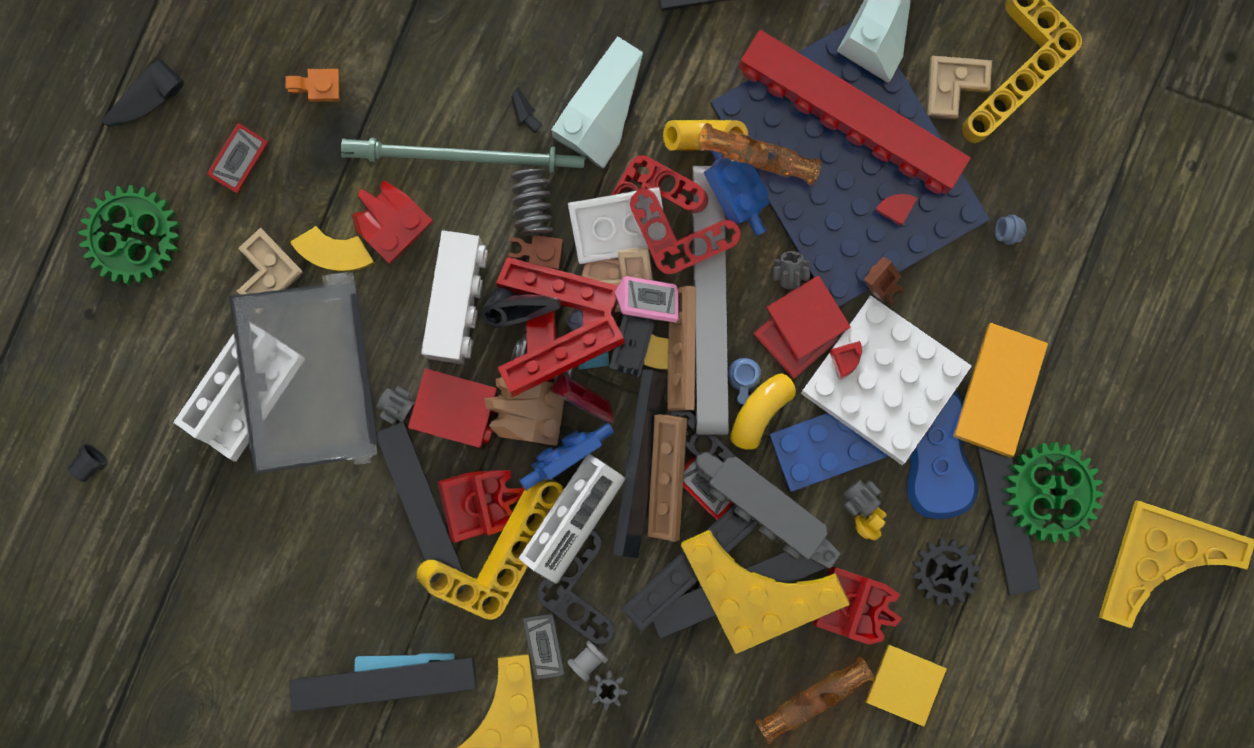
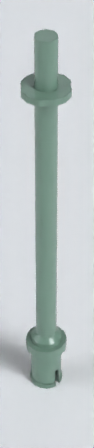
M343 138L341 143L342 158H365L369 162H376L381 157L536 165L549 166L550 174L555 173V167L584 168L585 156L556 155V147H551L549 154L384 145L377 138H370L369 141Z

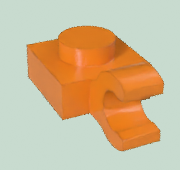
M308 69V78L286 76V89H288V93H308V100L310 102L340 101L339 69Z

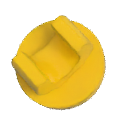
M879 507L865 518L859 514L855 518L857 532L865 539H879L881 537L880 529L885 524L883 519L887 514Z

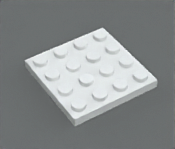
M870 296L851 322V328L843 333L833 347L837 348L861 341L862 354L856 369L848 377L839 381L829 353L801 394L903 465L967 374L971 365Z

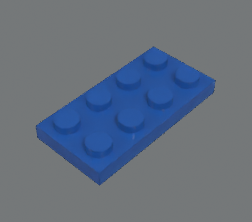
M829 413L769 434L789 492L888 457L883 451Z

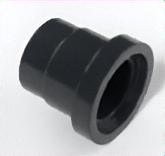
M83 444L79 448V454L68 466V471L77 480L86 482L98 470L104 469L108 461L97 448L90 444Z

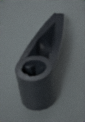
M158 60L135 81L102 119V122L110 127L140 118L164 101L174 97L182 89L184 81L163 60Z
M497 288L493 290L483 306L481 317L487 325L500 328L550 313L560 308L561 301L558 298L544 295H514L508 289Z

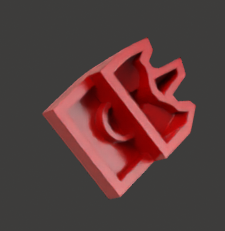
M383 180L380 185L382 192L378 197L364 189H360L358 198L366 210L353 213L352 218L355 230L391 265L434 222L403 191Z
M511 470L475 471L438 481L451 541L456 543L480 534L491 535L503 531L513 512L510 510L509 505L519 501L524 492V488L508 489L505 487V482L510 479Z
M832 566L828 576L836 573L849 600V605L813 620L812 625L868 645L884 641V634L880 630L881 624L896 627L902 620L900 616L888 608L889 602L897 601L900 594L886 584Z

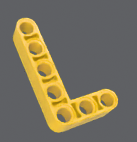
M1017 0L1006 1L1005 7L1009 16L1041 48L966 119L962 126V133L969 142L978 143L985 140L1081 47L1082 37L1080 33L1048 0H1027L1028 7L1020 6ZM1043 18L1047 20L1049 28H1042L1038 24L1037 19ZM1059 39L1066 40L1070 45V50L1061 48ZM1037 60L1046 61L1049 70L1044 71L1040 69ZM1016 80L1024 81L1028 88L1027 91L1019 90L1015 83ZM994 100L1004 102L1006 112L998 111L994 106ZM972 121L982 122L985 131L980 133L974 130Z
M545 479V481H540L527 491L524 490L477 579L439 561L427 560L418 568L417 579L419 583L432 595L489 620L499 617L505 610L528 567L519 557L564 491L562 486L553 479ZM549 486V492L542 497V491ZM535 513L534 520L527 524L529 516ZM520 541L519 548L512 551L514 544ZM506 569L503 577L497 579L499 572ZM436 573H440L438 580L430 583L431 577ZM466 585L465 590L461 594L456 595L459 587ZM491 597L490 602L487 605L482 606L483 601L486 598Z

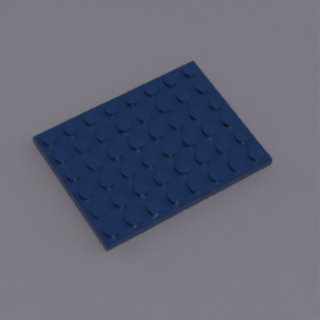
M852 22L798 52L942 140L899 66L890 82L887 83L837 52ZM748 80L710 103L719 120H738L745 124L748 130V140L743 148H745L748 156L752 159L762 183L768 190V200L770 201L771 209L796 251L803 255L804 260H810L811 277L815 278L819 275L838 307L870 290L863 279L867 276L870 268L876 265L882 257L890 260L897 271L901 272L990 220L963 173H961L953 188L946 195L942 192L941 194H936L925 187L924 184L926 182L916 176L910 178L898 170V165L891 161L884 162L876 158L872 154L873 150L863 144L858 146L850 142L846 138L847 134L837 128L836 130H831L825 127L820 122L821 118L811 112L810 114H805L795 108L794 102L785 96L783 98L776 97L768 91V86L760 81L755 83ZM908 194L917 197L918 199L901 226L874 211L883 200L892 195Z

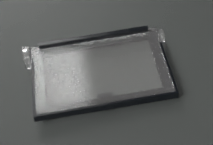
M353 272L323 275V285L229 296L253 474L353 459L354 465L372 462L371 456L378 455L358 294L355 289Z

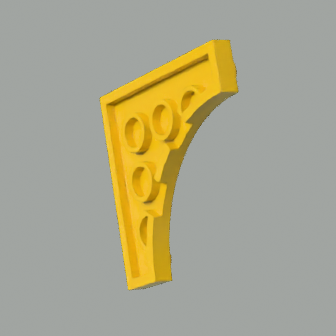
M1135 501L1098 618L1132 628L1139 610L1151 595V591L1164 580H1168L1189 568L1203 565H1228L1248 569L1254 549V539L1141 501Z
M711 530L682 542L681 546L735 654L849 605V600L836 573L811 581L797 583L776 582L775 579L755 572L751 573L735 563L734 559L717 542Z
M529 654L498 657V682L492 705L481 725L471 737L457 748H540Z

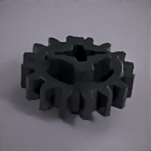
M943 538L938 539L937 546L932 542H927V552L917 551L921 557L920 562L912 561V565L918 567V572L912 573L911 577L920 580L915 586L916 590L925 589L923 598L928 600L934 596V604L940 605L943 599H945L948 606H953L955 597L959 602H964V592L974 593V590L970 587L971 582L979 583L980 581L973 576V572L980 570V566H975L971 563L976 558V555H966L968 546L963 544L957 548V540L951 539L948 546ZM942 551L953 552L958 558L948 560L942 554ZM930 560L932 563L930 573L926 574V567ZM942 566L952 567L948 572L949 578L939 577L943 572ZM965 570L964 580L961 583L959 581L962 571ZM944 584L949 592H938L933 586Z

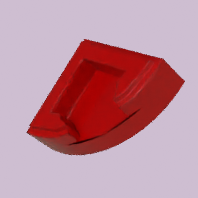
M908 194L892 195L883 200L874 211L901 226L918 198Z
M861 341L830 350L839 381L848 377L858 366L862 354Z

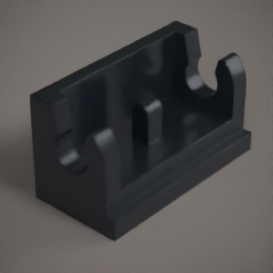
M623 315L620 332L624 337L625 343L614 348L609 366L610 370L640 378L656 319Z

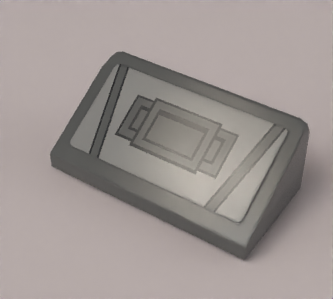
M554 613L523 618L534 679L565 675Z

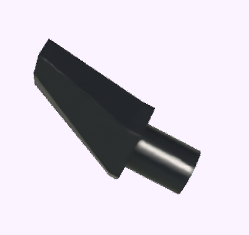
M517 87L512 93L511 99L518 126L520 127L525 124L533 133H536L543 124L533 116L535 109L528 102L519 87Z

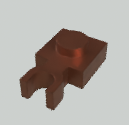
M533 235L532 243L529 244L520 238L511 237L510 242L521 245L522 249L517 254L509 253V258L519 260L523 257H530L529 263L559 270L563 239Z
M882 257L876 265L872 266L867 276L863 279L873 295L881 300L883 299V301L891 306L895 304L892 300L896 291L901 294L905 292L903 287L897 284L901 275L894 264L885 257Z

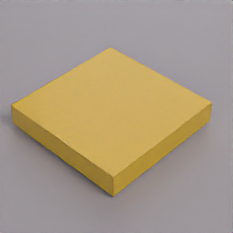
M887 644L865 702L925 726L947 668Z

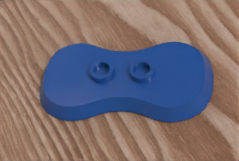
M956 390L910 455L911 466L907 481V495L913 508L927 518L946 519L964 514L974 505L978 494V481L965 456L963 441L953 437L964 403Z

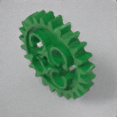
M129 185L126 193L123 188L117 186L115 196L107 190L104 191L106 200L103 202L98 198H94L98 207L96 209L87 207V212L92 216L90 219H81V222L87 225V229L78 231V234L86 237L87 240L80 243L79 246L90 250L83 257L87 260H94L91 265L92 269L97 271L102 268L100 276L108 278L112 274L111 278L115 283H119L123 277L124 283L131 285L135 277L138 283L144 284V275L155 280L154 270L158 269L165 273L166 269L162 263L164 261L173 263L174 260L169 255L170 251L178 252L180 250L173 245V241L182 239V236L173 233V230L181 226L177 221H171L177 215L176 212L173 210L165 211L170 203L166 200L158 202L160 195L156 192L149 195V190L145 187H142L137 193L136 187ZM125 209V219L120 223H116V213ZM100 216H102L104 221L119 230L128 233L134 232L149 239L151 236L144 231V224L148 219L154 218L155 227L150 231V234L158 239L162 238V241L158 243L161 254L159 255L156 249L141 240L131 237L126 238L114 232H110V235L116 239V247L112 252H106V243L111 237L102 231L99 232L102 228ZM140 247H145V257L140 261H136L134 257L136 250Z
M1058 442L1050 443L1048 448L1046 443L1038 444L1037 450L1034 447L1027 448L1028 457L1023 454L1018 455L1017 459L1020 465L1012 464L1009 466L1015 473L1014 476L1004 477L1006 481L1011 483V487L1002 489V492L1011 494V498L1006 500L1004 505H1013L1014 508L1008 516H1018L1019 519L1015 526L1023 527L1027 525L1025 535H1033L1036 532V540L1044 541L1046 536L1049 543H1056L1058 538L1061 542L1069 541V534L1073 538L1080 537L1079 528L1081 530L1090 529L1086 520L1093 521L1098 519L1092 512L1093 509H1102L1103 507L1095 502L1097 497L1104 496V493L1096 491V486L1102 484L1103 481L1093 479V475L1098 472V468L1088 469L1087 466L1091 459L1084 458L1080 460L1082 451L1074 450L1070 453L1071 448L1069 444L1062 445L1059 448ZM1044 457L1051 462L1060 461L1063 458V461L1060 463L1061 465L1055 467V471L1063 472L1068 470L1072 474L1073 480L1070 485H1067L1064 481V476L1050 475L1043 476V481L1041 484H1038L1034 479V472L1037 468L1041 471H1050L1052 469V465L1047 463ZM1050 489L1056 490L1057 495H1050ZM1037 499L1042 503L1043 509H1063L1065 502H1070L1072 505L1070 516L1066 514H1056L1054 516L1055 521L1059 522L1062 528L1055 523H1050L1043 527L1052 516L1050 513L1040 515L1035 513L1033 506Z

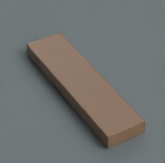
M694 286L678 288V321L669 322L667 410L670 412L694 410L696 287Z
M662 414L655 415L647 537L673 542L680 540L687 418Z

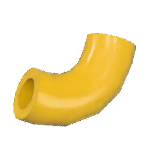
M670 120L665 125L663 138L665 146L671 151H711L707 144L719 138L725 151H738L745 147L747 143L748 130L745 124L738 120Z
M774 375L757 387L739 411L732 427L730 439L734 445L743 449H755L759 446L764 430L771 418L781 407L795 397V385L787 375Z

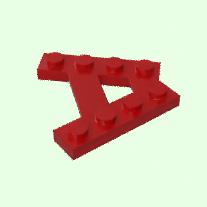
M507 257L496 282L498 288H505L521 295H544L558 298L562 306L583 311V326L557 339L555 310L526 321L527 353L498 367L512 398L625 343L624 337L613 319L618 305L615 294L618 285Z

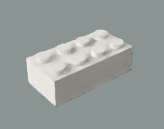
M442 230L421 353L428 359L464 365L465 358H471L473 340L469 337L470 327H476L478 310H476L474 302L475 297H481L483 280H481L479 272L480 268L486 267L488 250H485L486 246L483 245L479 236Z

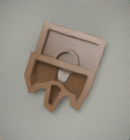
M496 378V386L501 390V395L484 398L486 409L498 413V418L491 422L490 427L499 437L554 446L558 445L564 399L549 390L554 383L547 381L512 398L503 378Z

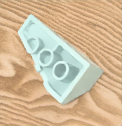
M864 0L837 52L889 83L903 58L911 0Z
M617 37L551 129L553 138L604 169L620 145L643 52Z

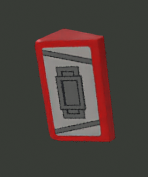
M238 123L207 175L238 194L269 142Z
M693 456L684 465L683 488L718 521L733 504L727 499L722 503L709 493L711 487L706 483L710 478L704 475L698 467H695L694 459L696 457Z

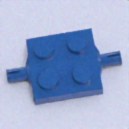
M719 138L711 141L707 145L716 160L712 167L703 173L726 217L736 224L748 221L755 237L764 233L767 230L758 214L770 201L768 200V190L762 183L752 159L748 156L745 148L733 154H726Z
M605 423V425L594 432L578 433V431H574L561 440L563 444L555 450L550 447L536 456L538 461L531 465L534 471L519 480L522 487L527 491L540 481L550 480L602 446L600 443L602 440L614 434L612 427L609 423Z

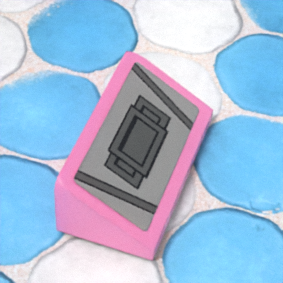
M625 276L622 279L615 294L623 314L669 322L678 321L677 285Z

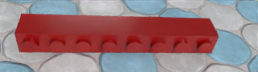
M759 30L740 60L738 68L742 70L741 73L745 78L755 83L757 81L762 82L768 86V91L776 97L783 98L785 96L794 102L795 108L805 114H810L811 112L821 118L820 122L825 127L831 130H836L837 128L847 134L846 138L850 142L858 146H862V144L873 150L872 154L876 158L884 162H893L899 166L898 170L910 178L916 176L926 182L924 184L925 187L936 194H941L942 192L946 195L953 188L971 157L762 30Z

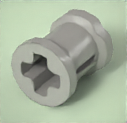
M590 640L586 643L587 647L574 660L570 659L567 662L586 682L590 679L589 675L601 662L606 663L609 660Z

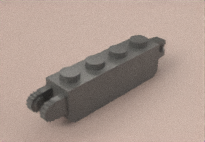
M702 452L696 456V459H694L695 467H698L704 475L710 478L706 484L711 487L709 493L722 503L726 499L736 506L734 512L746 522L753 519L761 525L758 531L771 541L777 538L785 544L783 550L794 559L798 560L800 557L808 560L812 559L826 568L832 567L840 553L825 538L827 536L825 524L739 458H727L722 462L708 452Z

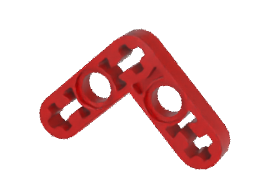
M644 155L637 156L630 162L611 194H622L628 189L640 190L633 183H630L631 179L642 185L640 189L659 187L662 198L690 213L703 211L709 202L707 192L700 185ZM640 166L647 167L649 173L641 175L638 172V168ZM667 177H674L676 180L674 189L670 192H663L661 189L662 181ZM684 189L692 195L696 194L700 198L697 203H690L685 196L681 195L682 190Z
M640 189L630 199L631 211L657 267L663 273L673 274L732 248L740 240L739 226L734 221L728 219L718 221L677 240L658 197L650 189ZM642 194L645 198L651 197L653 201L649 205L651 213L653 214L658 211L660 217L651 218L645 224L641 220V218L647 217L645 210L636 207V203L639 202L638 196ZM656 222L663 224L666 229V235L660 240H654L648 234L649 226ZM724 225L728 229L734 228L735 233L732 234V241L727 242L725 238L716 241L719 248L713 250L711 240L705 233L712 231L714 237L721 233V227ZM695 238H702L707 243V250L702 255H694L689 249L690 242ZM684 244L685 254L690 261L684 262V256L675 260V267L671 268L669 264H662L665 252L669 251L671 255H675L681 252L677 246Z

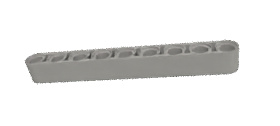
M693 166L692 181L700 185L707 192L709 199L707 207L703 211L693 213V233L718 221L725 220V213L703 173L712 166ZM696 194L692 195L693 202L697 203L700 198ZM725 225L721 227V233L713 237L712 231L705 233L711 240L713 250L719 248L716 241L725 238ZM702 238L693 239V254H704L707 250L705 240ZM723 251L693 265L694 287H696V435H728L726 253Z

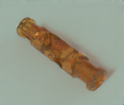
M709 123L703 125L699 134L697 148L701 151L705 149L721 153L723 158L750 164L753 167L787 178L794 176L804 179L806 184L809 185L814 184L820 174L821 160L819 158L809 159L798 155L797 151L765 141H757L738 132L729 131L727 133L712 128V124ZM769 152L775 154V157L768 160Z
M861 656L856 659L857 662L842 671L836 670L807 690L792 697L778 706V710L765 719L756 720V724L769 745L779 735L788 730L794 731L818 714L852 695L853 690L868 680L870 682L875 680L864 659ZM822 693H826L825 696L821 698L820 695Z

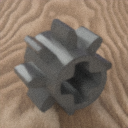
M796 251L783 253L781 260H774V281L780 280V285L786 289H797L802 286L803 281L810 280V260H804L803 255Z
M399 386L396 387L395 391L387 388L376 407L383 411L380 418L393 425L397 420L404 423L415 405L414 402L409 400L412 394Z
M859 479L844 492L843 495L848 501L843 506L852 516L860 513L865 518L880 505L881 501L876 496L881 491L872 481L864 484Z
M608 670L607 677L603 678L596 673L597 686L591 685L588 688L589 691L596 692L597 695L593 698L592 703L603 702L605 710L608 709L609 703L614 702L617 706H621L618 696L619 694H627L626 689L619 688L623 677L620 676L615 680L611 677V670ZM603 683L607 686L615 685L613 688L614 696L611 697L608 694L601 695Z

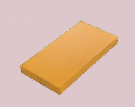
M990 323L985 332L953 437L1012 458L1017 448L1048 343Z

